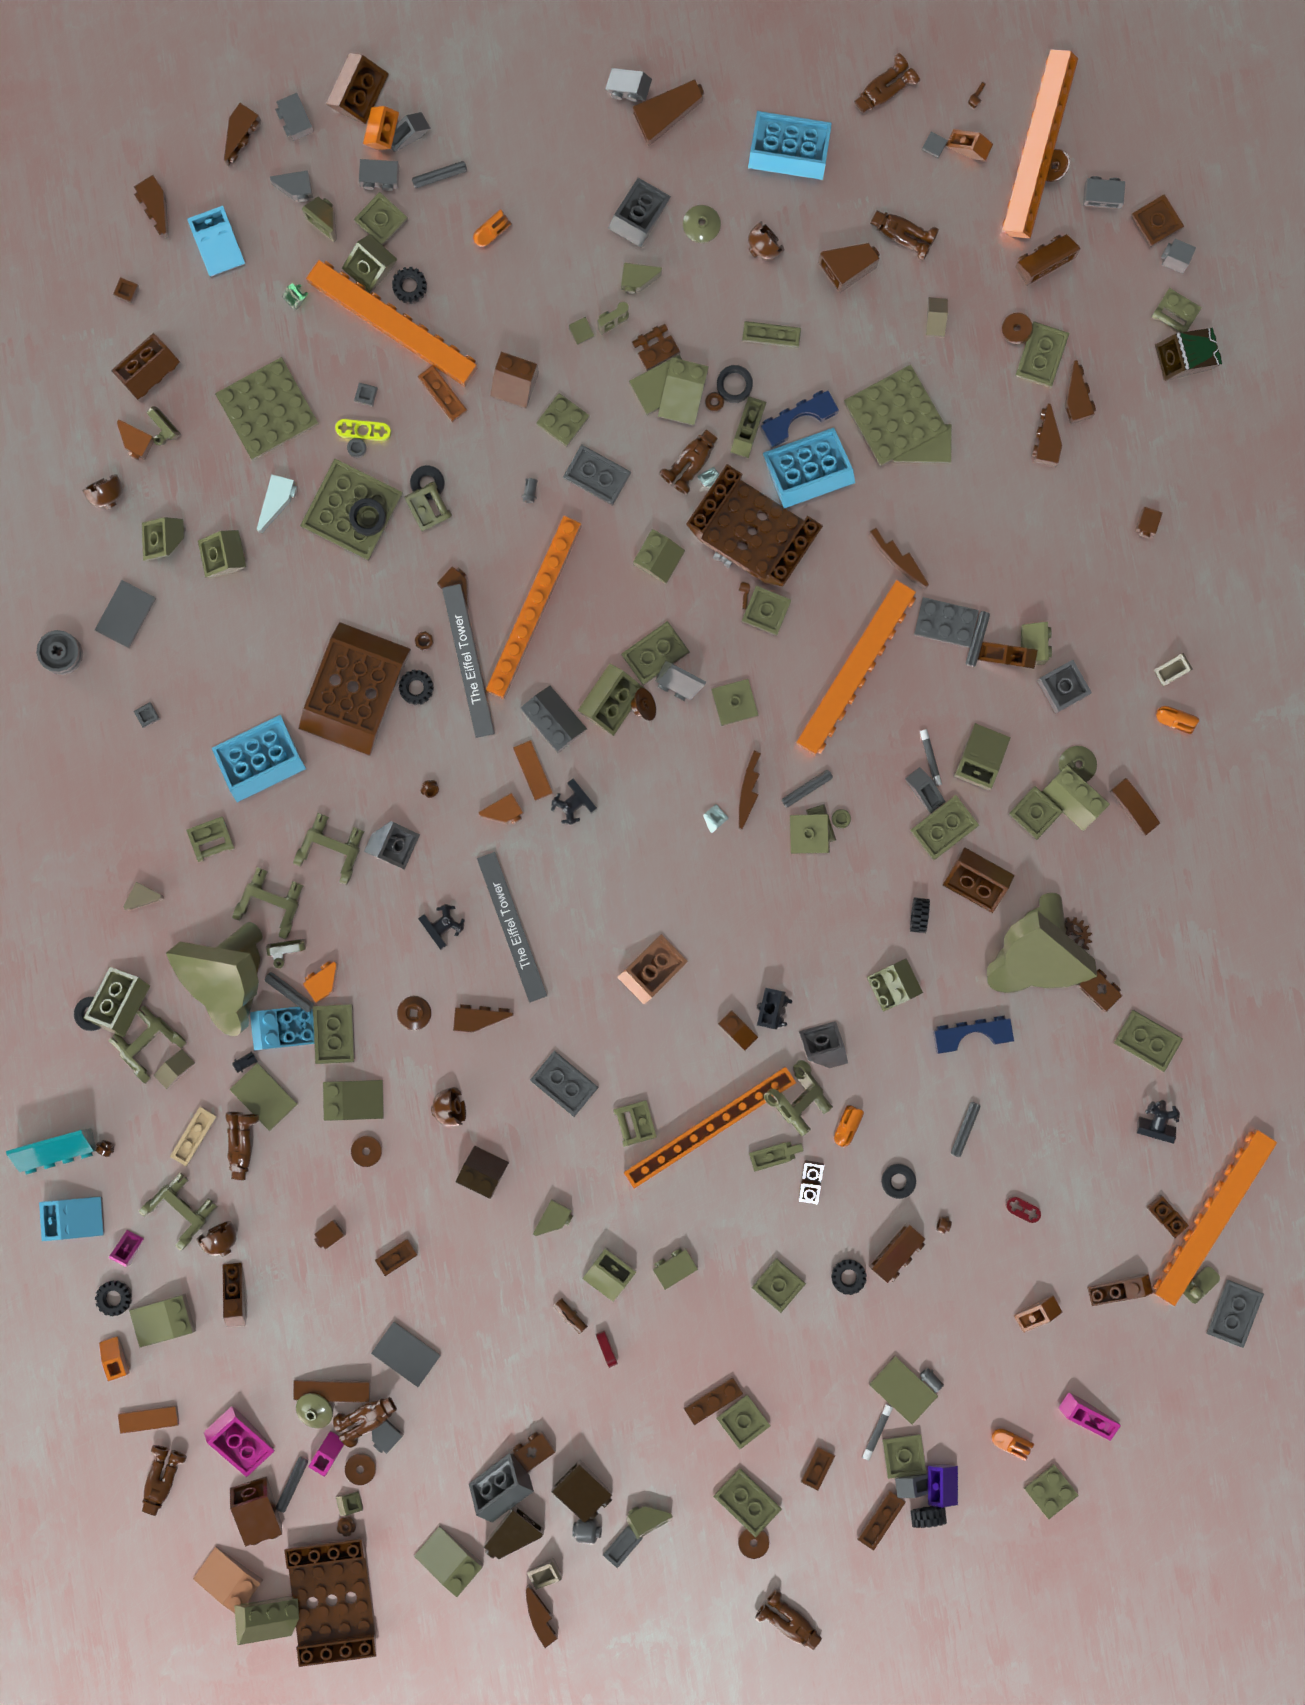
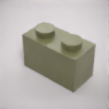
M679 1248L671 1253L672 1257L668 1260L663 1258L654 1264L656 1267L653 1268V1271L665 1290L698 1270L686 1249L682 1250Z

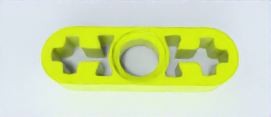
M341 419L335 426L337 434L342 438L386 441L391 436L390 427L380 422ZM343 424H346L348 428H353V424H356L354 428L355 435L352 434V430H346L345 433H342V430L339 428L343 427ZM365 425L369 428L366 435L358 433L360 426ZM371 426H375L374 430L380 431L384 427L387 434L385 433L383 437H380L379 433L374 432V436H371Z

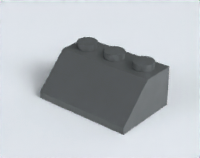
M551 686L536 694L520 708L557 753H560L587 730Z
M512 1453L506 1455L469 1483L476 1516L489 1522H494L534 1492L530 1475Z

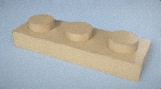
M199 1107L170 1157L187 1167L217 1116Z

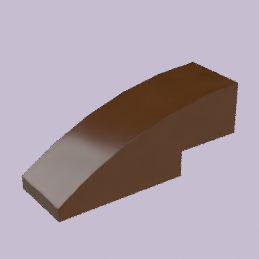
M982 642L978 660L1035 669L1038 650Z
M1127 778L1110 790L1111 794L1121 804L1122 809L1145 836L1160 824L1150 807Z
M528 1584L526 1586L528 1613L539 1640L544 1648H546L558 1639L557 1633L548 1623L553 1615L532 1586Z

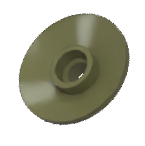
M694 206L684 216V232L695 242H709L720 231V217L709 206ZM700 219H703L706 223L704 225H700L698 221Z
M1070 747L1062 753L1059 759L1060 771L1068 764L1086 782L1096 773V757L1086 747ZM1076 761L1082 762L1081 768L1076 767Z
M307 1393L297 1401L296 1413L305 1425L319 1429L326 1427L331 1422L333 1410L330 1403L323 1396Z

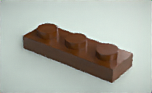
M732 1377L686 1406L684 1410L692 1423L696 1425L743 1395V1392Z
M889 1490L857 1540L874 1551L906 1501L902 1498H897V1495Z

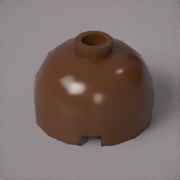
M762 221L749 233L748 242L751 246L749 251L755 258L759 256L761 259L771 260L779 256L785 249L783 245L779 247L777 244L778 237L766 224L763 225Z
M117 474L109 476L110 480L108 481L103 478L85 487L86 489L82 491L88 502L96 507L105 506L106 509L117 505L115 501L122 494V485Z
M452 1087L442 1090L435 1096L433 1106H431L432 1115L444 1126H460L463 1124L461 1122L466 1119L464 1100L460 1101L459 1095L462 1094L458 1088Z
M226 1221L209 1229L205 1237L201 1234L197 1238V1242L208 1255L215 1256L220 1254L223 1257L231 1252L230 1248L235 1245L237 1239L236 1231L232 1222L229 1221L227 1223Z

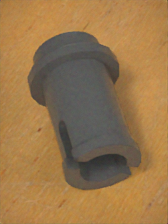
M526 478L524 495L521 497L525 503H534V500L537 499L535 493L538 480Z
M926 1368L920 1374L921 1380L925 1381L936 1393L944 1384L933 1373V1369Z

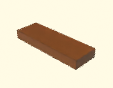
M433 365L418 376L419 380L452 422L467 412L465 406Z
M531 740L513 747L535 801L553 794Z
M176 1406L118 1414L120 1434L179 1425Z

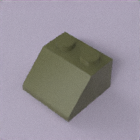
M369 234L356 243L342 269L356 282L362 284L366 291L371 293L391 271L397 258Z
M652 529L633 561V565L667 584L685 550L668 537Z
M239 530L219 531L198 540L205 578L236 572L246 567Z

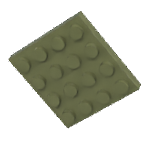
M282 357L215 393L252 461L319 424Z
M911 365L844 400L847 409L880 467L948 430Z
M334 459L300 527L369 561L403 492ZM360 499H374L385 510V526L375 535H361L354 530L350 523V509ZM364 506L357 512V522L364 528H371L378 523L379 513L374 507Z

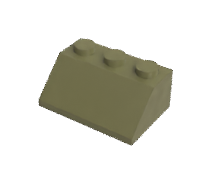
M609 664L578 711L614 736L632 710L631 701L635 698L636 691L644 687L623 670Z
M1068 764L1041 791L1082 831L1110 805L1104 797Z
M109 967L84 1019L109 1032L125 1037L150 985L139 977Z
M286 1596L234 1605L237 1645L292 1636L299 1619L298 1599Z

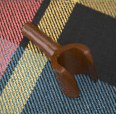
M981 82L977 91L968 100V104L974 109L982 101L978 96L986 85L984 82Z
M741 582L739 591L744 593L742 609H747L750 584Z

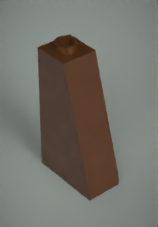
M695 79L633 106V114L648 146L653 144L702 103L704 90L701 84L697 85Z

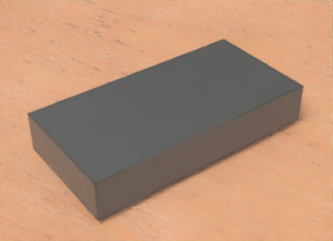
M628 1525L604 1552L603 1556L618 1568L643 1537L637 1539Z

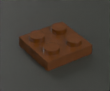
M1165 194L1131 214L1150 247L1184 227Z

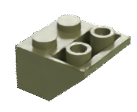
M1048 622L1023 624L1020 627L1021 647L1038 650L1035 665H1044L1049 660V657H1052V646H1048L1049 638L1052 635L1051 627H1048Z
M907 958L867 977L883 1012L923 993Z
M605 1247L582 1279L614 1302L635 1275L636 1270Z

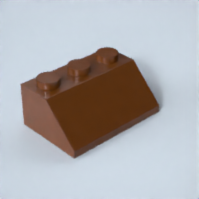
M349 53L326 105L344 116L366 124L371 107H374L389 73L364 55Z
M1067 234L1062 237L1058 235L1050 240V244L1046 246L1042 244L1035 248V252L1031 255L1026 253L1018 258L1015 267L1026 286L1075 259L1081 249L1079 245Z
M153 333L111 371L138 400L145 396L155 384L160 383L166 374L173 371L180 361Z
M964 847L945 879L943 886L993 913L1009 889L1015 875Z
M906 1223L869 1267L887 1283L890 1280L893 1282L900 1275L898 1272L902 1266L906 1267L912 1261V1254L915 1251L918 1253L925 1246V1238Z

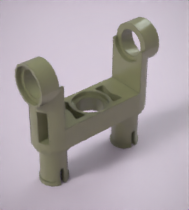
M317 813L313 827L307 831L303 844L296 853L293 864L301 867L304 859L306 860L313 842L347 855L340 872L342 875L339 881L347 885L360 851L358 846L365 831L360 829L358 831V828L353 827L348 842H345V844L323 836L322 832L329 817Z
M257 867L251 883L247 884L241 901L234 910L232 918L240 921L243 914H246L252 897L261 899L286 909L279 927L281 928L279 937L287 939L292 928V920L299 906L297 900L304 886L292 881L287 897L284 898L263 890L262 885L268 871Z
M144 1005L140 1008V1011L138 1010L136 1015L148 1025L147 1029L132 1044H128L117 1034H114V1038L111 1037L108 1041L120 1052V1057L134 1070V1074L146 1084L151 1077L135 1056L160 1031L172 1044L175 1043L181 1049L187 1042L160 1017H155Z
M799 1060L793 1066V1071L795 1072V1077L805 1088V1091L792 1104L789 1103L782 1092L780 1093L773 1088L764 1094V1099L768 1105L777 1108L787 1123H792L800 1136H804L811 1128L802 1119L801 1113L813 1101L823 1114L831 1110L833 1106L825 1098L823 1089L811 1075L810 1065L804 1060Z
M181 1172L178 1173L169 1185H164L139 1210V1213L145 1217L149 1212H153L165 1199L192 1225L179 1238L180 1241L175 1245L180 1251L191 1242L192 1237L206 1223L207 1216L217 1207L208 1198L197 1211H194L183 1201L177 1192L189 1180L187 1177L181 1180L184 1176Z

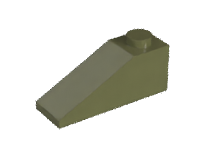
M748 396L730 453L749 458L766 406L765 401Z

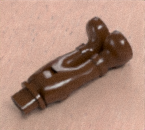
M898 53L895 55L893 68L890 67L886 72L871 81L864 91L859 94L860 97L854 101L862 113L885 103L905 88V85L920 82V78L915 70L912 68L908 69V62L902 54ZM906 71L901 78L895 80V82H893L891 85L886 86L891 80L895 79L897 75Z
M878 210L870 223L876 226L877 230L881 231L889 239L912 251L915 250L918 258L924 260L939 231L936 227H932L929 231H924L923 228L918 227L903 217L888 214L887 212L882 213ZM904 233H908V234H910V235H913V236H915L917 239L923 240L925 243H920V242H918V240L913 239V238L907 236V235L904 234Z
M705 430L702 435H698L695 440L686 446L676 462L671 466L672 469H661L659 475L668 484L672 485L678 474L691 462L687 470L682 474V477L673 485L677 491L687 495L690 491L689 481L691 482L705 465L718 438L708 430Z
M227 1112L225 1115L229 1128H227V1158L230 1164L229 1170L232 1171L231 1179L245 1180L251 1159V1130L249 1128L252 1124H256L259 1121V1115Z
M391 1397L369 1402L348 1415L343 1413L335 1415L333 1418L334 1429L336 1432H342L356 1422L364 1420L361 1424L339 1436L345 1446L352 1448L357 1445L359 1437L382 1425L387 1418L392 1416L397 1407Z
M153 1445L151 1448V1453L155 1455L156 1460L153 1461V1466L148 1474L144 1487V1499L142 1500V1503H144L142 1512L153 1516L157 1515L158 1509L162 1508V1504L170 1493L174 1476L178 1469L177 1465L183 1464L187 1457L179 1451L172 1450L163 1478L160 1479L165 1465L164 1462L170 1449L159 1445Z
M773 1591L767 1598L766 1603L776 1608L790 1622L774 1613L765 1603L758 1610L755 1619L758 1622H762L765 1619L769 1620V1623L774 1625L786 1637L814 1650L822 1640V1637L816 1633L817 1630L812 1627L804 1616L788 1606L786 1602H782L780 1591Z

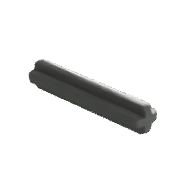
M461 161L413 177L412 182L415 188H419L467 171L465 162Z
M981 611L966 660V665L976 666L990 617L988 612Z
M825 770L782 798L784 806L786 808L831 780L833 778L831 772Z
M270 972L266 975V983L308 1013L312 1010L313 1002L274 973Z
M971 1102L951 1151V1154L956 1157H961L980 1110L979 1104Z
M298 1458L276 1505L277 1511L282 1513L286 1511L308 1464V1460L305 1458Z

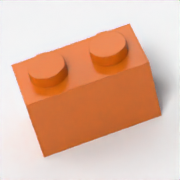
M386 106L371 107L363 144L376 150L391 149L399 112Z

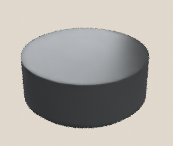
M354 438L349 441L347 450L352 457L360 458L365 455L367 447L362 439Z

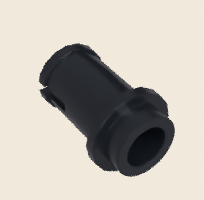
M251 1051L238 1060L234 1059L235 1062L232 1065L236 1072L239 1073L258 1061Z

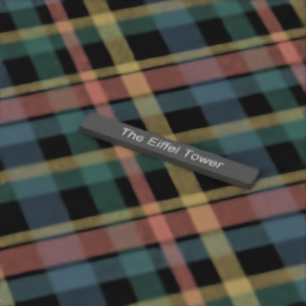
M462 584L444 587L442 591L475 737L495 734Z
M493 852L479 857L477 860L528 1001L530 1003L547 997L496 853Z

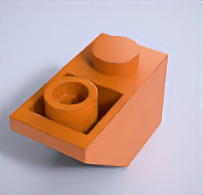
M328 961L320 967L322 969L317 974L312 972L305 977L306 982L303 985L316 1003L334 991L338 964L335 961L333 963Z
M118 1336L99 1342L101 1361L107 1381L128 1375L130 1371Z

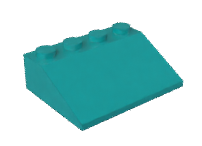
M90 1128L6 1151V1154L19 1172L25 1171L27 1175L37 1172L36 1168L44 1166V1169L55 1167V1162L62 1161L63 1164L73 1162V1157L80 1155L82 1159L93 1156L92 1152L96 1151V1144Z

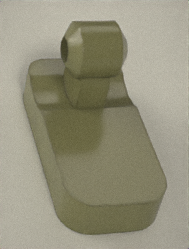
M152 406L147 411L149 417L162 429L159 435L154 437L156 445H164L166 440H176L181 435L159 408Z
M305 939L270 943L266 946L267 955H273V964L276 968L284 966L283 954L306 949Z
M1204 1267L1190 1281L1183 1294L1190 1302L1198 1303L1220 1281L1219 1274L1212 1267Z

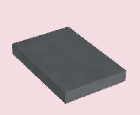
M581 444L563 479L613 506L631 471Z
M121 580L95 631L130 648L156 598Z
M556 1051L549 1056L530 1079L532 1083L573 1117L576 1116L599 1088Z
M1226 1280L1206 1334L1244 1348L1264 1294Z
M396 1322L392 1323L371 1353L416 1387L420 1386L441 1356Z

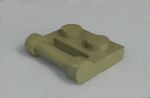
M1169 288L1153 313L1152 318L1155 320L1158 318L1180 333L1187 332L1202 307ZM1163 308L1168 312L1172 313L1173 315L1177 316L1178 318L1182 319L1183 321H1185V325H1182L1181 323L1164 314L1162 312Z
M620 302L617 309L610 313L606 311L599 316L600 319L597 320L601 335L629 318V306L626 302Z
M435 481L404 496L421 531L452 516L436 489ZM429 492L440 511V514L435 516L425 496Z
M223 817L186 830L198 862L204 861V858L229 849L231 851L235 849ZM222 837L225 839V843L204 851L200 850L199 846Z
M646 1100L613 1109L614 1115H617L623 1136V1147L657 1138ZM624 1112H630L637 1136L635 1138L630 1136Z

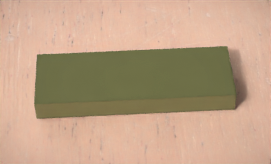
M745 321L742 341L799 348L801 328Z

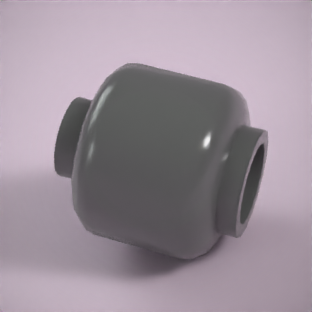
M579 1518L577 1522H574L572 1536L578 1543L595 1544L597 1538H601L602 1527L599 1526L596 1519H588L584 1523Z

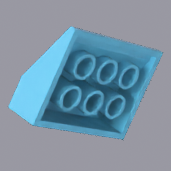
M757 111L748 168L823 180L832 123Z
M835 428L763 453L783 508L855 483L853 468Z
M281 715L212 748L227 786L236 802L306 769Z

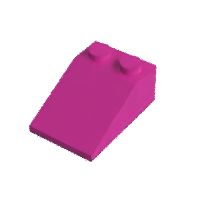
M233 1406L204 1431L207 1444L245 1477L249 1476L275 1451L252 1424Z

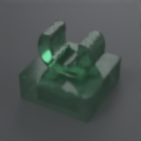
M292 283L287 286L282 297L295 311L301 306L308 293L302 294L300 292L301 285L295 286Z

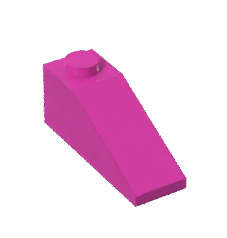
M1070 1392L1059 1406L1060 1411L1068 1420L1109 1441L1112 1440L1121 1427L1120 1423Z

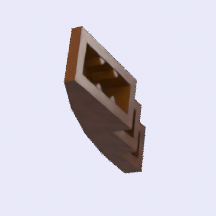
M877 528L869 532L868 535L895 568L921 588L926 589L929 586L910 553L902 556L893 540L886 544Z
M755 750L748 764L741 788L739 830L743 829L758 797V794L752 792L760 774L753 770L761 753Z
M294 1380L293 1400H299L301 1396L307 1393H315L323 1396L328 1402H370V1382Z

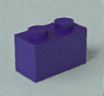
M946 1464L928 1466L929 1506L949 1507L958 1505V1466Z

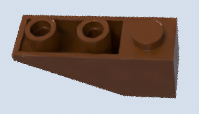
M242 103L238 104L229 117L224 161L227 166L237 160L240 149L247 146L250 140L249 136L252 132H256L261 125L259 115Z
M154 175L134 186L137 191L134 195L140 204L143 202L147 207L144 211L148 218H154L157 223L154 227L159 235L164 234L167 239L169 238L166 195Z
M1077 360L1072 364L1065 401V409L1070 424L1090 419L1096 411L1094 401H1090L1088 395L1090 393L1089 385L1087 382L1084 383V369L1081 364H1078Z
M1048 403L1046 408L1041 410L1040 419L1043 422L1042 426H1038L1036 438H1039L1038 444L1033 447L1032 456L1035 457L1034 462L1056 467L1059 463L1062 442L1052 406Z
M460 1004V1008H455L453 1031L476 1032L514 1016V1013H510L508 1008H498V1011H490L491 1007L479 1006V1010L471 1009L472 1005Z
M242 1263L222 1264L224 1322L226 1327L245 1326L246 1305Z
M1149 1274L1087 1287L1092 1306L1142 1298L1153 1293Z

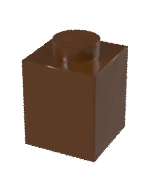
M1144 507L1141 510L1135 532H1138L1139 536L1144 538L1154 537L1163 512Z
M334 1219L314 1234L316 1236L314 1240L320 1248L324 1247L326 1250L346 1234Z

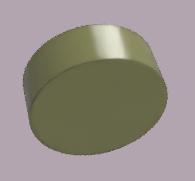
M839 809L833 813L831 820L836 828L843 829L850 824L851 816L848 811Z

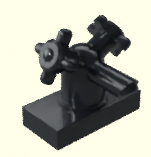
M574 779L567 783L574 794L565 801L559 800L561 794L557 793L556 797L552 800L551 811L554 812L555 808L559 807L566 814V820H561L562 824L572 825L579 822L580 818H574L573 813L582 806H585L591 814L597 810V807Z
M447 904L436 908V911H442L443 916L433 923L429 921L425 914L418 918L440 950L447 947L441 935L452 928L456 930L454 936L457 937L464 929L465 920L462 918L460 923L455 922L453 917L450 916V910L456 908Z
M765 988L762 1003L757 1004V1009L760 1010L758 1026L775 1030L787 1026V1022H784L782 1017L786 1013L785 1007H787L788 1003L792 1004V1000L785 995L786 992Z
M1161 1100L1156 1103L1152 1101L1145 1110V1113L1155 1114L1154 1118L1150 1120L1139 1116L1137 1133L1174 1144L1176 1140V1127L1167 1125V1123L1172 1118H1174L1176 1123L1179 1122V1110L1176 1106H1172L1173 1111H1167L1166 1101Z

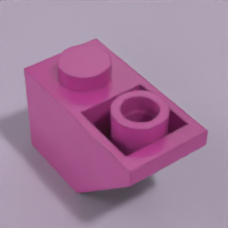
M332 1431L328 1433L308 1467L324 1477L327 1475L344 1446L339 1435Z

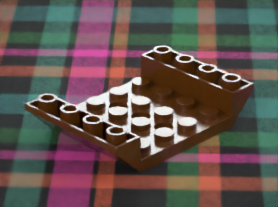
M726 464L686 525L700 542L764 583L783 587L823 525L808 515L803 520L786 508H783L780 504L742 481L743 474ZM763 512L767 515V519L760 520L757 514ZM754 527L757 530V534H749L747 528ZM745 542L747 549H739L737 543Z
M339 622L330 638L306 700L298 729L370 756L377 739L378 729L411 649ZM333 675L340 676L341 681L338 685L334 686L330 683V678ZM357 682L359 685L358 690L350 692L348 690L349 683ZM371 688L375 689L377 692L376 697L368 699L366 691Z
M362 1539L284 1549L286 1568L289 1569L292 1597L298 1599L299 1619L296 1624L298 1666L303 1667L376 1657V1631L367 1558ZM349 1592L355 1593L357 1600L355 1602L347 1601L346 1594ZM335 1595L338 1600L337 1603L330 1605L327 1602V1596ZM310 1597L316 1598L318 1606L310 1607L307 1603Z

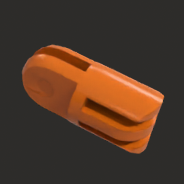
M500 209L474 232L473 240L478 246L485 247L511 226L512 223Z
M1169 706L1160 707L1156 713V718L1160 723L1187 734H1192L1199 722L1197 716Z
M852 1105L846 1106L834 1135V1141L838 1146L847 1147L852 1142L864 1115L863 1110Z
M996 1429L992 1433V1442L995 1446L1025 1461L1028 1458L1026 1455H1029L1031 1452L1030 1448H1033L1035 1445L1005 1429Z

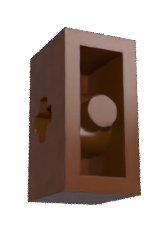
M1098 969L1096 977L1081 982L1076 986L1103 1012H1107L1123 995L1120 993L1121 989L1114 982L1110 984L1106 980L1107 975ZM1097 985H1099V986L1104 985L1103 990H1104L1105 992H1104V993H1102V992L1098 993V992H1097V991H1098Z
M537 1431L528 1437L529 1441L524 1445L519 1443L512 1448V1454L526 1472H529L556 1452L543 1431L539 1434ZM529 1447L532 1449L536 1448L535 1456L527 1454Z

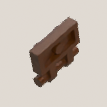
M665 324L652 328V331L649 333L637 336L636 340L632 341L634 348L641 345L644 349L638 353V356L647 371L680 353L671 335L666 338L663 337L662 333L668 331ZM656 337L659 342L649 347L647 342Z

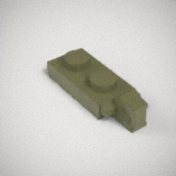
M784 1142L750 1152L749 1156L754 1172L789 1162L795 1159L794 1154L804 1150L801 1143L792 1146L791 1142Z

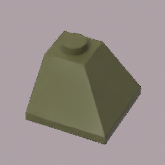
M318 196L303 206V214L310 223L335 242L337 236L333 204L326 198L322 200Z
M163 517L142 523L143 561L169 556L184 538L183 519Z

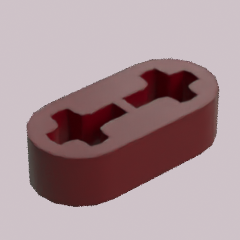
M1010 1197L1006 1201L1007 1211L1027 1222L1036 1223L1041 1218V1211L1038 1207L1018 1197ZM1017 1200V1204L1023 1207L1022 1210L1020 1211L1019 1209L1015 1208L1014 1211H1012V1206L1010 1205V1202H1015ZM1025 1209L1029 1211L1035 1209L1037 1217H1032L1030 1220L1029 1215L1024 1213Z
M605 1330L597 1333L596 1337L608 1367L611 1368L618 1365Z

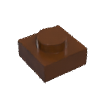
M120 277L113 295L132 303L139 285Z

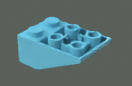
M223 206L187 219L210 277L245 264Z
M300 1007L250 1012L254 1051L315 1044L313 1010L307 1013Z
M101 1197L39 1202L42 1241L104 1235Z

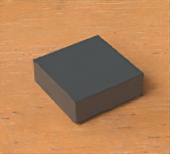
M930 132L922 150L939 158L948 140Z
M359 382L354 402L373 407L378 387Z
M151 702L134 711L142 728L160 720Z

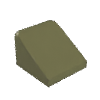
M586 317L569 325L577 345L594 337Z
M359 1491L336 1497L340 1516L363 1511Z

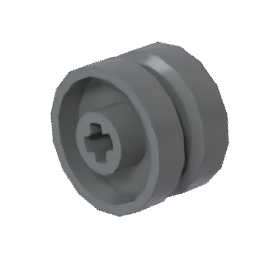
M54 630L41 637L37 644L36 654L38 661L44 668L55 674L65 675L72 673L79 667L82 662L83 650L81 644L71 634L65 631ZM63 650L61 655L58 656V651Z

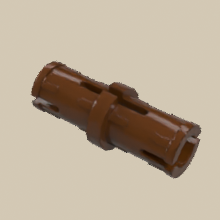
M563 1298L553 1306L564 1317V1321L568 1322L578 1334H581L588 1327L576 1314L577 1311H573Z

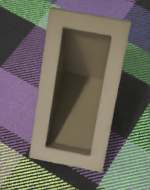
M928 298L926 336L945 337L948 299Z
M1182 653L1154 671L1162 685L1165 686L1187 674L1193 668L1185 654Z
M136 882L123 907L124 910L128 911L163 900L164 897Z
M181 1049L168 1059L154 1076L168 1089L195 1062Z
M554 1558L527 1572L536 1590L562 1580L563 1576Z

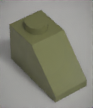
M624 263L621 289L630 294H635L636 291L641 292L661 276L662 267Z
M551 1199L533 1235L538 1236L561 1229L564 1224L568 1226L573 1217L570 1214L572 1210Z
M637 1506L628 1512L629 1515L626 1520L636 1538L640 1539L671 1521L673 1516L668 1512L646 1506L639 1509Z

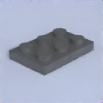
M923 597L914 635L970 648L979 610Z

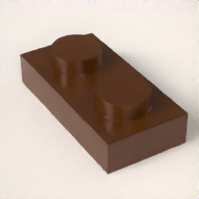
M406 1239L377 1258L375 1262L384 1276H387L418 1254L410 1241Z
M817 1447L801 1479V1483L818 1491L835 1455Z

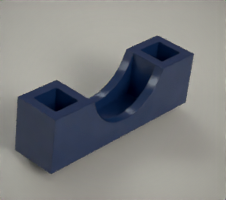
M821 390L815 393L811 400L806 401L804 399L796 404L797 407L792 410L787 408L779 413L780 416L775 419L770 417L764 420L760 430L770 448L772 449L788 441V428L799 417L810 416L822 423L837 415L839 409L829 391L823 392Z
M1004 1015L994 1017V1021L987 1022L986 1019L975 1020L973 1025L961 1022L956 1023L954 1028H949L948 1025L937 1026V1030L933 1031L936 1054L957 1051L960 1041L966 1035L973 1032L986 1035L993 1044L1013 1042L1014 1036L1011 1019H1006Z

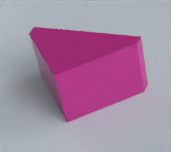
M126 1230L109 1258L125 1267L129 1266L144 1238Z

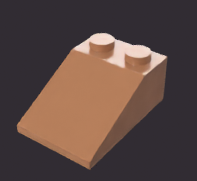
M661 934L617 978L645 1004L688 961Z
M218 1547L213 1549L193 1578L218 1602L233 1613H235L234 1605L247 1603L263 1581L262 1578Z

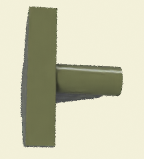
M1047 893L1039 898L1040 907L1028 912L1024 918L1010 927L1004 937V947L999 951L996 959L987 967V983L992 989L998 992L1011 993L1024 990L1030 986L1062 988L1088 981L1097 976L1095 959L1066 935L1062 897L1059 894Z
M252 922L244 924L217 947L179 942L166 952L170 965L179 981L195 999L206 1007L212 1022L217 1028L229 1036H238L248 1027V1015L253 1004V997L257 995L259 983L257 973L260 954L256 944L262 940L263 936L258 926Z

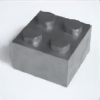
M1074 660L1037 680L1055 714L1092 693Z

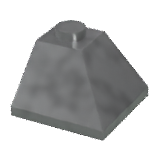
M390 821L371 835L364 852L405 870L420 834Z
M836 1021L799 1031L809 1061L827 1068L848 1063L845 1046Z

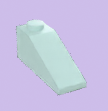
M271 474L257 526L259 533H263L291 502L292 497L296 496L297 486H295L294 480Z

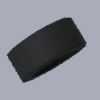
M731 365L725 367L717 378L718 393L725 401L730 403L744 401L752 391L753 379L750 372L742 366ZM738 373L744 377L746 387L741 394L731 395L725 390L723 386L724 380L729 374Z
M364 498L355 502L351 507L349 519L354 530L359 534L372 536L379 533L385 526L386 513L378 501ZM364 506L374 507L379 513L378 523L371 528H364L357 522V512Z

